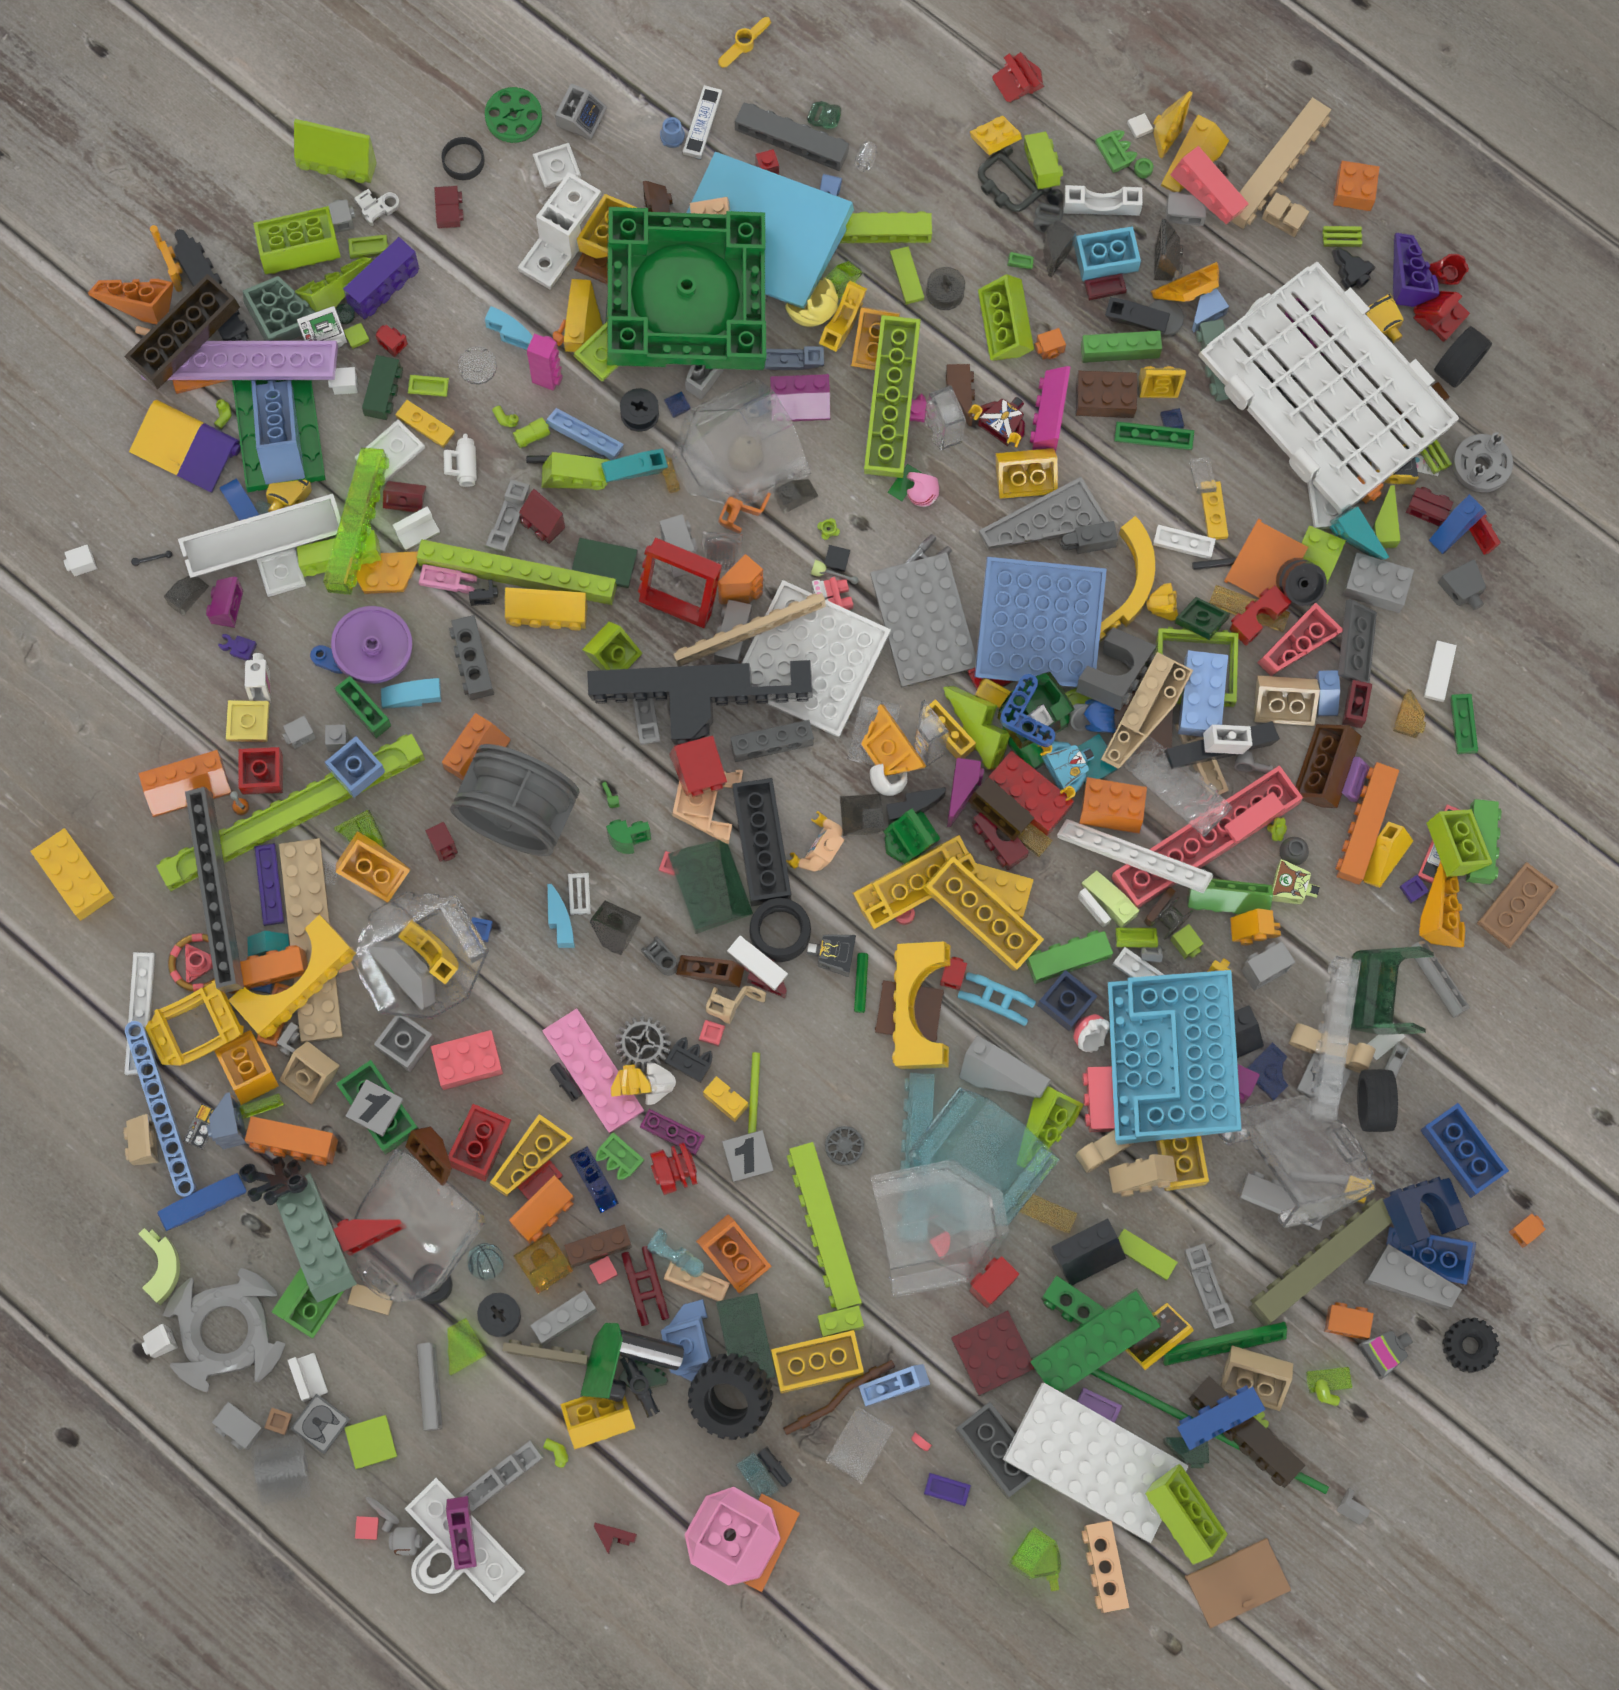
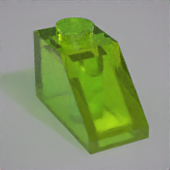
M849 261L836 265L825 278L831 280L834 284L839 300L844 294L847 283L849 281L855 283L863 272Z

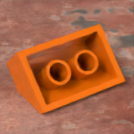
M745 554L718 581L719 603L722 605L727 604L729 599L750 604L753 600L759 599L763 594V568Z
M475 713L443 759V768L463 780L480 745L492 744L507 747L511 739L493 723Z
M554 1175L509 1219V1222L529 1244L532 1241L536 1242L544 1234L542 1231L547 1226L552 1227L559 1218L557 1216L562 1211L567 1212L574 1203L572 1201L574 1197Z

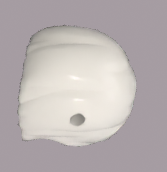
M883 763L875 765L870 769L871 783L874 789L883 795H897L903 791L907 784V772L885 776Z

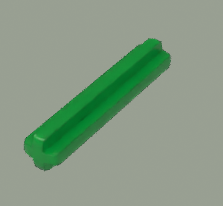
M867 953L857 954L854 1012L856 1013L865 1012L868 972Z

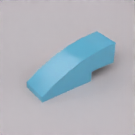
M490 306L485 317L486 328L500 332L501 341L527 350L533 338L531 333L510 315Z
M439 678L404 682L381 688L382 709L422 706V703L442 702Z
M547 884L549 928H557L558 948H575L574 934L565 904L553 885Z

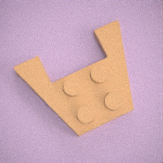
M735 770V772L730 773L724 771L727 782L723 787L732 788L733 783H740L742 781L743 770ZM679 780L672 816L729 844L732 824L712 821L718 791L711 792V789L703 791L704 794L697 797H692V795L686 796Z

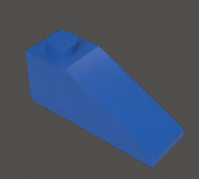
M1469 494L1452 511L1429 541L1444 554L1487 512Z

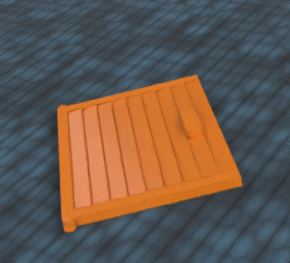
M1259 518L1224 582H1230L1260 598L1259 595L1266 588L1270 590L1274 585L1277 587V573L1286 561L1293 558H1303L1308 549L1302 543L1262 523V520Z

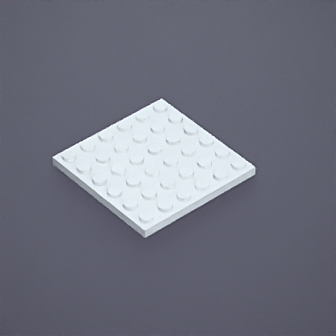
M782 580L765 616L775 609L781 610L788 607L792 602L806 600L812 593ZM825 600L826 607L756 635L742 663H750L752 687L791 685L790 661L810 660L813 698H809L807 702H797V699H788L789 702L777 703L776 700H768L767 705L799 720H810L812 726L840 738L891 629Z

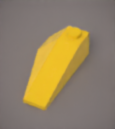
M1191 91L1178 99L1162 115L1159 114L1154 120L1153 125H1155L1153 134L1160 158L1165 156L1183 130L1193 94Z
M571 279L564 335L565 352H576L603 326L591 280Z

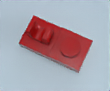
M1486 514L1469 529L1484 555L1489 554L1501 544L1491 527L1492 524L1486 520Z

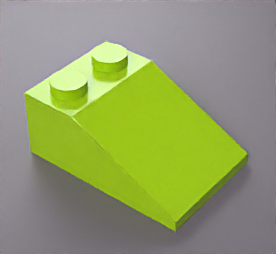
M1310 525L1301 543L1308 547L1303 558L1323 570L1327 583L1346 540Z

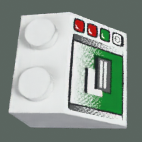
M334 306L297 319L304 341H337L338 348L347 343Z

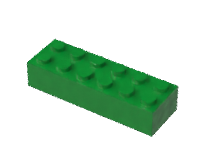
M1136 1288L1034 1356L1030 1362L1045 1384L1062 1393L1161 1327V1322L1138 1288Z

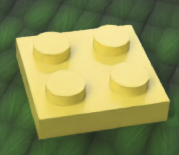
M228 700L226 740L267 742L269 701Z

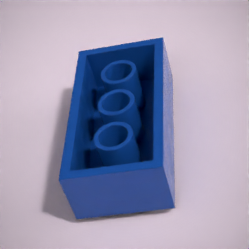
M1459 1103L1420 1130L1470 1198L1509 1172Z

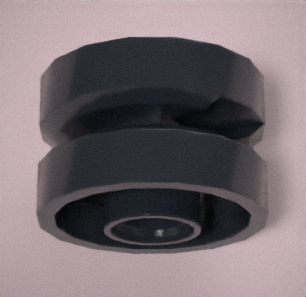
M1293 558L1286 561L1280 567L1276 577V585L1291 602L1299 606H1309L1322 598L1326 590L1327 579L1319 566L1304 558Z

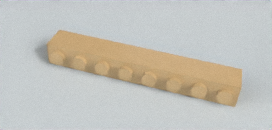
M1312 97L1239 192L1249 204L1231 222L1242 229L1247 224L1251 225L1257 216L1255 215L1256 212L1263 210L1267 204L1266 199L1269 196L1273 197L1278 189L1277 185L1279 182L1283 183L1289 174L1287 173L1289 169L1296 167L1299 162L1298 157L1301 154L1303 156L1306 154L1311 140L1315 142L1320 134L1319 130L1321 127L1325 128L1331 120L1329 117L1330 108Z

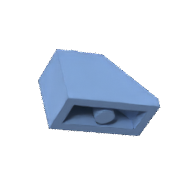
M1217 288L1210 293L1200 295L1192 326L1193 332L1198 330L1200 323L1215 321L1227 314L1229 306Z

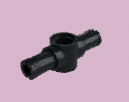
M623 1357L619 1361L628 1376L626 1379L637 1401L641 1402L647 1418L653 1416L650 1409H653L655 1415L658 1414L660 1410L652 1397L653 1392L642 1370L639 1371L633 1359L627 1358L629 1361L627 1363L625 1357ZM642 1380L646 1383L643 1391H636L634 1389L636 1381Z

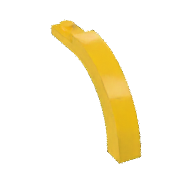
M1136 516L1124 524L1119 532L1134 559L1136 569L1135 586L1126 602L1101 622L1099 643L1105 639L1106 633L1112 630L1113 627L1117 629L1122 623L1127 627L1134 621L1145 606L1155 576L1154 549L1146 529Z

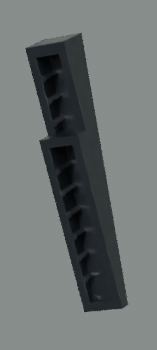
M1273 721L1250 727L1252 746L1248 750L1271 746L1280 739ZM1204 739L1168 748L1164 751L1171 769L1237 755L1205 752Z

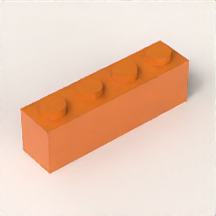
M297 945L287 946L286 950L283 951L272 950L266 952L264 956L253 955L247 957L244 961H240L244 987L250 990L302 976L308 967L305 950ZM239 990L231 991V992H228V993L234 994V993L238 992Z

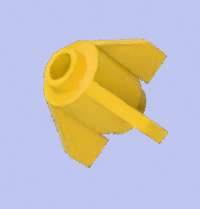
M1172 583L1161 585L1150 595V599H1147L1148 611H1151L1153 615L1171 621L1175 620L1179 615L1176 601L1177 591H1173Z
M635 1065L623 1066V1070L618 1071L611 1086V1097L641 1095V1093L652 1092L651 1083L640 1068H635Z

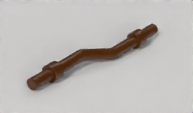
M890 1360L878 1367L874 1366L868 1369L869 1372L845 1383L828 1405L807 1416L804 1414L798 1417L797 1421L783 1427L786 1435L800 1428L805 1429L813 1421L833 1412L852 1389L871 1379L876 1380L881 1377V1374L895 1368L893 1361Z

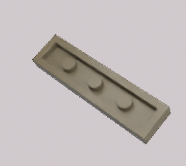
M509 1340V1343L504 1342L502 1349L504 1353L584 1366L588 1365L589 1360L588 1355H584L585 1351L572 1349V1353L563 1352L564 1348L551 1346L550 1350L544 1349L542 1344L530 1343V1346L522 1345V1341Z

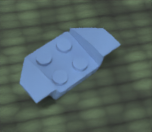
M703 1299L684 1304L670 1325L661 1330L663 1341L679 1344L684 1348V1356L679 1369H670V1372L682 1376L691 1382L700 1367L711 1358L702 1319L708 1318Z

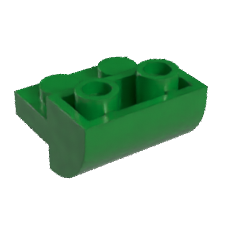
M618 819L606 826L610 844L620 853L633 854V845L651 840L648 821L644 823L643 821H637L631 824V827H628L626 820L621 821Z

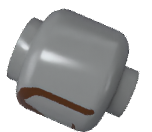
M397 1527L394 1532L390 1533L389 1548L393 1550L395 1555H415L418 1548L422 1546V1535H418V1531L414 1527Z

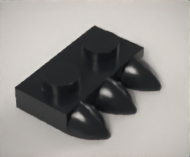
M687 1037L681 1038L673 1046L665 1060V1064L701 1083L711 1067L712 1051L705 1052L699 1058V1044L693 1045L687 1050Z

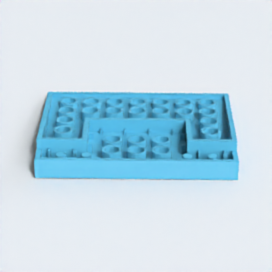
M715 152L691 203L728 197L730 211L765 212V295L805 309L807 301L812 296L847 230L846 224L854 211L853 202ZM690 206L686 213H691Z
M1232 971L1128 978V981L1108 982L1114 1123L1117 1145L1242 1131Z

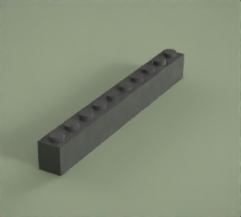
M205 787L185 791L216 988L224 993L243 989L244 984L213 793Z

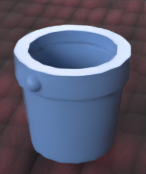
M675 117L667 118L663 122L660 139L664 146L675 148L684 142V129L681 122Z

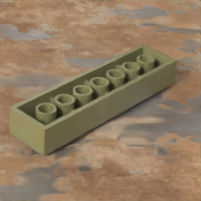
M1382 1197L1378 1201L1373 1198L1361 1208L1362 1214L1358 1211L1345 1221L1346 1227L1342 1224L1329 1235L1332 1239L1329 1240L1326 1237L1314 1247L1316 1252L1309 1251L1298 1260L1299 1266L1294 1264L1282 1274L1284 1276L1282 1280L1280 1277L1275 1279L1266 1287L1268 1292L1265 1293L1262 1290L1250 1300L1252 1305L1248 1308L1263 1326L1272 1323L1392 1223Z

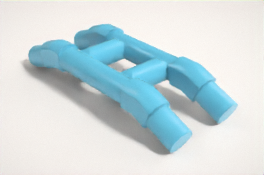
M970 972L967 973L966 980L986 988L982 998L972 993L959 991V999L984 1007L1022 1026L1027 1024V1018L1008 1008L1013 998L1031 1008L1035 1006V1000L1022 992L1015 991L987 977ZM994 990L1005 995L1001 1006L989 1001Z

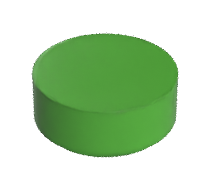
M1147 158L1138 159L1134 166V173L1140 178H1148L1151 176L1154 168L1152 161Z

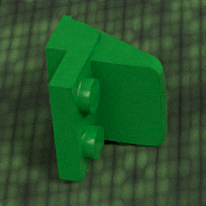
M913 808L906 811L897 821L891 823L883 831L885 834L886 854L904 864L922 855L940 839L923 812L916 814Z

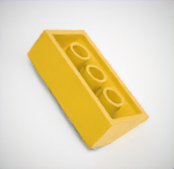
M505 587L506 624L519 627L521 624L529 625L533 628L549 626L551 629L567 627L575 631L581 630V628L586 629L588 609L586 593Z

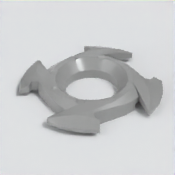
M240 1268L237 1274L241 1278L238 1284L205 1290L194 1297V1279L189 1278L173 1294L163 1314L164 1317L172 1318L174 1315L178 1316L183 1349L190 1361L187 1363H171L170 1367L180 1379L190 1386L207 1393L210 1384L207 1382L209 1376L244 1370L252 1366L253 1363H255V1381L260 1382L273 1370L280 1360L286 1345L279 1341H276L274 1344L270 1343L266 1312L258 1297H277V1291L268 1281L256 1273ZM221 1307H233L242 1312L247 1320V1337L237 1350L226 1354L215 1353L203 1341V1322L213 1310Z

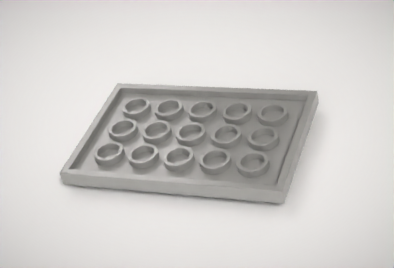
M947 553L870 572L884 627L891 629L888 642L901 688L968 671L976 667L975 651Z

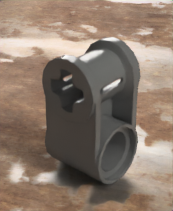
M655 936L653 938L654 941L646 948H642L641 952L661 973L667 976L673 975L678 968L676 957ZM665 961L673 962L670 968L662 966Z

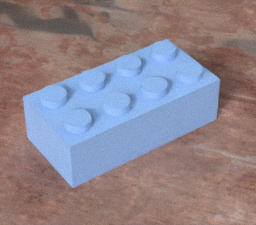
M1188 650L1184 666L1192 669L1193 672L1182 691L1178 734L1204 737L1203 733L1212 724L1222 725L1228 655Z

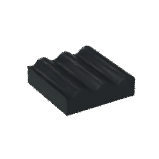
M829 545L824 562L826 568L845 572L851 550Z

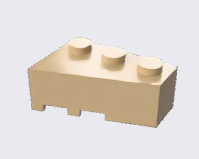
M1152 1154L1146 1160L1140 1158L1136 1159L1134 1163H1124L1109 1168L1113 1193L1121 1194V1197L1134 1195L1133 1191L1138 1190L1140 1193L1152 1191L1154 1186H1158V1188L1169 1187L1171 1182L1178 1181L1173 1156Z

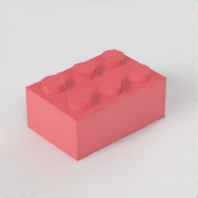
M492 1030L431 1046L440 1086L443 1090L503 1074Z

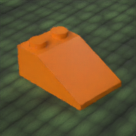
M729 1214L696 1241L739 1294L772 1267Z

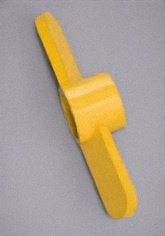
M762 18L751 29H739L735 34V43L719 57V66L725 68L741 53L750 52L754 47V40L771 24L770 18ZM741 38H748L751 41L748 43H741L738 40Z

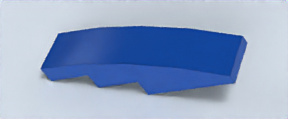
M238 1173L184 1197L158 1211L157 1214L165 1230L168 1231L199 1218L208 1211L225 1205L227 1201L245 1194L246 1189Z

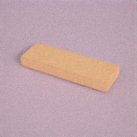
M671 1259L664 1276V1280L720 1303L723 1302L730 1285L727 1281Z

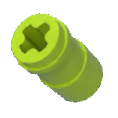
M541 417L529 423V425L515 430L512 434L519 448H522L550 435L549 425Z

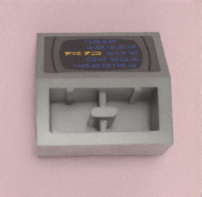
M570 84L555 114L556 126L592 140L607 106L589 90Z

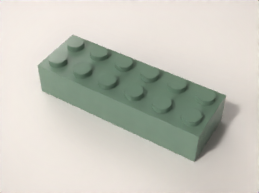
M311 1173L304 1175L308 1180V1185L304 1191L300 1193H286L278 1197L276 1204L309 1289L318 1303L357 1285L345 1253L334 1233L333 1223L318 1186ZM283 1186L277 1187L271 1191H275Z

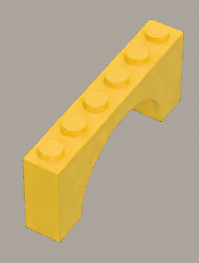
M320 914L305 928L312 945L311 959L306 971L293 986L274 995H258L244 987L228 1000L264 1039L275 1034L277 1028L283 1022H287L298 1008L303 1007L313 994L318 993L329 979L334 978L338 970L344 965L349 964L353 956L357 954Z
M944 941L897 944V950H895L894 954L895 961L897 962V970L894 972L896 1011L893 1013V1020L896 1023L895 1031L893 1032L895 1051L892 1054V1059L895 1066L900 1069L949 1068V1047L943 1043H934L927 1040L918 1028L914 1012L916 995L922 982L935 970L950 966L951 946Z

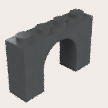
M1113 627L1104 640L1102 653L1125 663L1130 668V671L1123 675H1109L1087 666L1078 679L1076 692L1121 710L1124 704L1129 703L1132 692L1137 691L1140 679L1144 678L1156 655V645Z

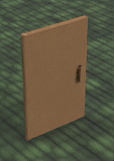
M1267 1538L1185 1576L1209 1628H1213L1291 1591Z

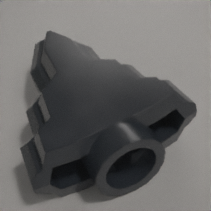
M1340 247L1332 251L1334 262L1339 267L1338 274L1342 278L1340 283L1345 290L1355 285L1360 289L1370 281L1371 277L1369 274L1376 267L1369 260L1364 261L1359 256H1352L1347 250Z

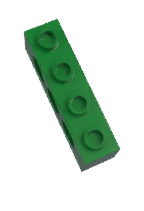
M1058 1276L1054 1278L1041 1298L1047 1308L1052 1311L1054 1309L1062 1313L1061 1317L1070 1323L1074 1321L1080 1326L1105 1309ZM1068 1296L1071 1304L1063 1306L1060 1303V1297ZM1079 1308H1085L1088 1311L1087 1318L1078 1316L1077 1311Z

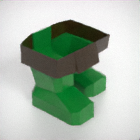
M1045 672L1035 676L1038 680V685L1023 714L1028 715L1038 706L1044 705L1054 721L1048 727L1052 728L1055 734L1068 727V714L1075 709L1052 673ZM1032 681L1025 682L1022 692L1026 693L1028 687L1032 686ZM1011 691V693L1005 699V701L1003 702L998 711L997 718L999 719V721L1002 711L1005 708L1008 700L1010 699L1013 691ZM1017 696L1013 699V702L1017 706H1022L1025 700ZM1012 709L1010 715L1006 716L1007 722L1013 720L1015 710ZM1024 723L1022 725V729L1025 732H1031L1034 729L1031 723ZM1003 726L1002 729L1006 730L1010 735L1008 746L1016 755L1035 770L1045 765L1042 759L1043 756L1040 755L1043 753L1041 746L1038 747V744ZM1046 733L1045 735H1042V740L1049 737L1050 734Z

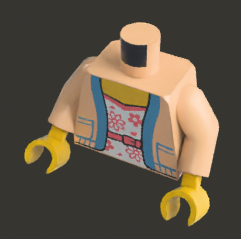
M817 811L816 813L819 817L816 820L811 819V821L824 828L804 858L800 859L794 852H791L789 855L792 859L786 860V862L793 869L800 867L810 871L822 870L832 861L845 840L841 837L842 827Z

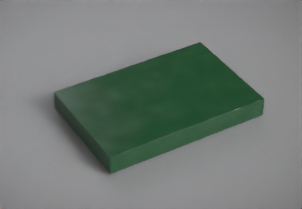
M579 538L572 570L616 579L617 586L629 588L638 550Z

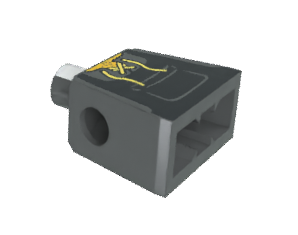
M824 934L821 944L809 942L807 954L819 956L818 967L849 977L856 935Z

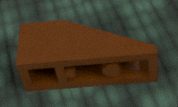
M681 955L676 975L717 985L740 988L745 968L732 960Z
M431 1126L412 1130L405 1147L440 1185L444 1186L452 1167L443 1139Z

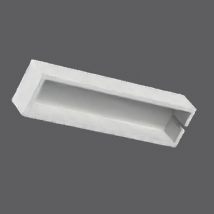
M329 494L178 539L183 557L188 556L185 563L189 576L194 578L345 533L334 495Z

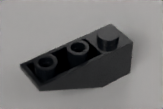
M1110 297L1105 316L1112 322L1165 333L1170 313L1132 301Z

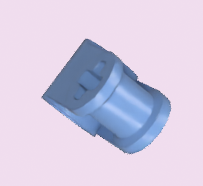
M823 174L820 190L838 196L842 178Z

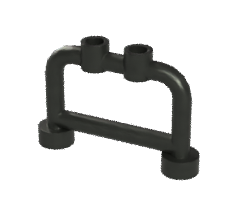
M1009 145L995 152L978 168L977 174L983 184L981 186L982 191L986 195L992 193L996 197L994 203L999 208L1005 206L1010 211L1021 212L1040 196L1046 197L1052 188L1037 189L1036 184L1008 157L1013 153V149ZM999 159L1033 192L1020 204L1012 203L1007 194L1001 192L995 182L988 179L985 175V171Z

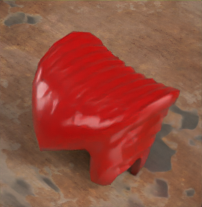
M1448 254L1441 260L1429 264L1431 274L1436 276L1438 283L1445 285H1458L1469 270L1466 259L1460 254Z

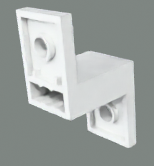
M568 172L536 216L539 239L518 266V271L551 290L578 253L579 247L576 239L581 233L580 224L602 195L601 191ZM571 195H578L580 197L576 202L569 200ZM544 260L550 262L548 267H541L539 264Z

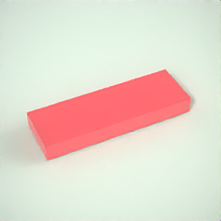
M1272 792L1226 824L1224 829L1234 842L1238 843L1283 811L1285 807L1274 792Z

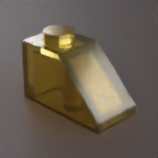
M1407 689L1403 696L1393 731L1416 738L1419 733L1424 732L1426 726L1424 721L1425 713L1410 689Z

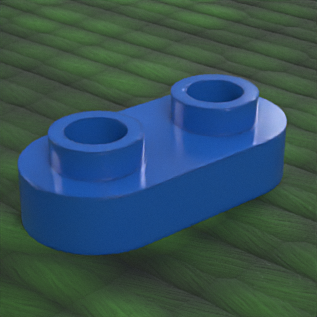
M318 645L311 650L310 657L316 666L337 674L343 673L334 661L331 648ZM319 652L324 653L322 657H317Z

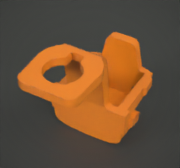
M767 493L760 509L744 505L742 501L728 497L718 523L740 534L742 528L734 524L739 510L755 516L761 515L771 493ZM725 511L729 514L727 521L722 519Z

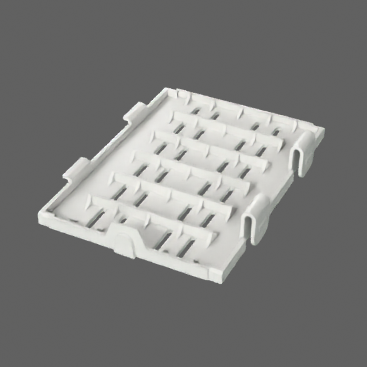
M1315 262L1310 267H1306L1272 295L1268 293L1263 298L1261 297L1256 300L1245 316L1207 344V347L1198 356L1225 385L1226 395L1239 409L1244 410L1248 405L1247 411L1289 456V464L1298 476L1307 483L1313 478L1312 483L1341 515L1448 431L1458 421L1459 417L1430 386L1435 380L1416 359L1409 363L1367 317L1365 313L1370 308L1350 287L1347 291H1344L1318 262ZM1291 293H1294L1309 309L1308 312L1297 302ZM1277 304H1279L1289 314V316L1295 321L1294 323H1292L1284 315V313L1277 307ZM1311 315H1314L1320 321V323L1330 332L1332 337H1329L1325 333V331L1316 323V321L1311 317ZM1297 326H1299L1307 334V336L1317 345L1318 348L1315 349L1312 346V344L1297 329ZM1248 327H1251L1265 343L1264 346L1248 330ZM1234 338L1237 339L1239 343L1247 350V352L1251 355L1250 357H1248L1242 351V349L1233 341ZM1334 341H1338L1356 362L1353 363ZM1268 349H1270L1280 359V361L1289 369L1287 372L1268 352ZM1320 352H1323L1341 372L1340 375L1321 356ZM1253 361H1256L1274 380L1273 383L1268 380ZM1358 366H1360L1368 374V376L1377 384V386L1379 387L1378 389H1376L1373 386V384L1363 375V373L1358 369ZM1291 375H1294L1298 379V381L1306 388V390L1312 395V397H1309L1301 389V387L1292 379ZM1343 378H1346L1354 386V388L1363 396V401L1349 387V385L1343 380ZM1279 386L1298 408L1294 409L1276 387ZM1381 392H1384L1387 395V397L1403 413L1402 415H1400L1391 406V404L1382 396ZM1314 401H1317L1324 408V410L1333 418V420L1335 421L1334 424L1319 409V407L1314 403ZM1366 404H1370L1388 426H1385ZM1300 412H1302L1309 419V421L1318 429V431L1321 433L1320 435H1318L1312 429V427L1303 419V417L1299 414ZM1404 418H1407L1423 435V438L1410 427ZM1337 427L1342 428V430L1359 447L1358 450L1354 448V446L1345 438V436L1337 429ZM1390 430H1393L1409 449H1405ZM1323 438H1325L1335 448V450L1344 458V461H1341L1338 458V456L1323 441ZM1361 453H1364L1369 458V460L1378 468V470L1380 471L1379 473H1377L1372 468V466L1363 458ZM1347 464H1349L1353 468V470L1361 477L1365 484H1362L1355 477V475L1347 468Z

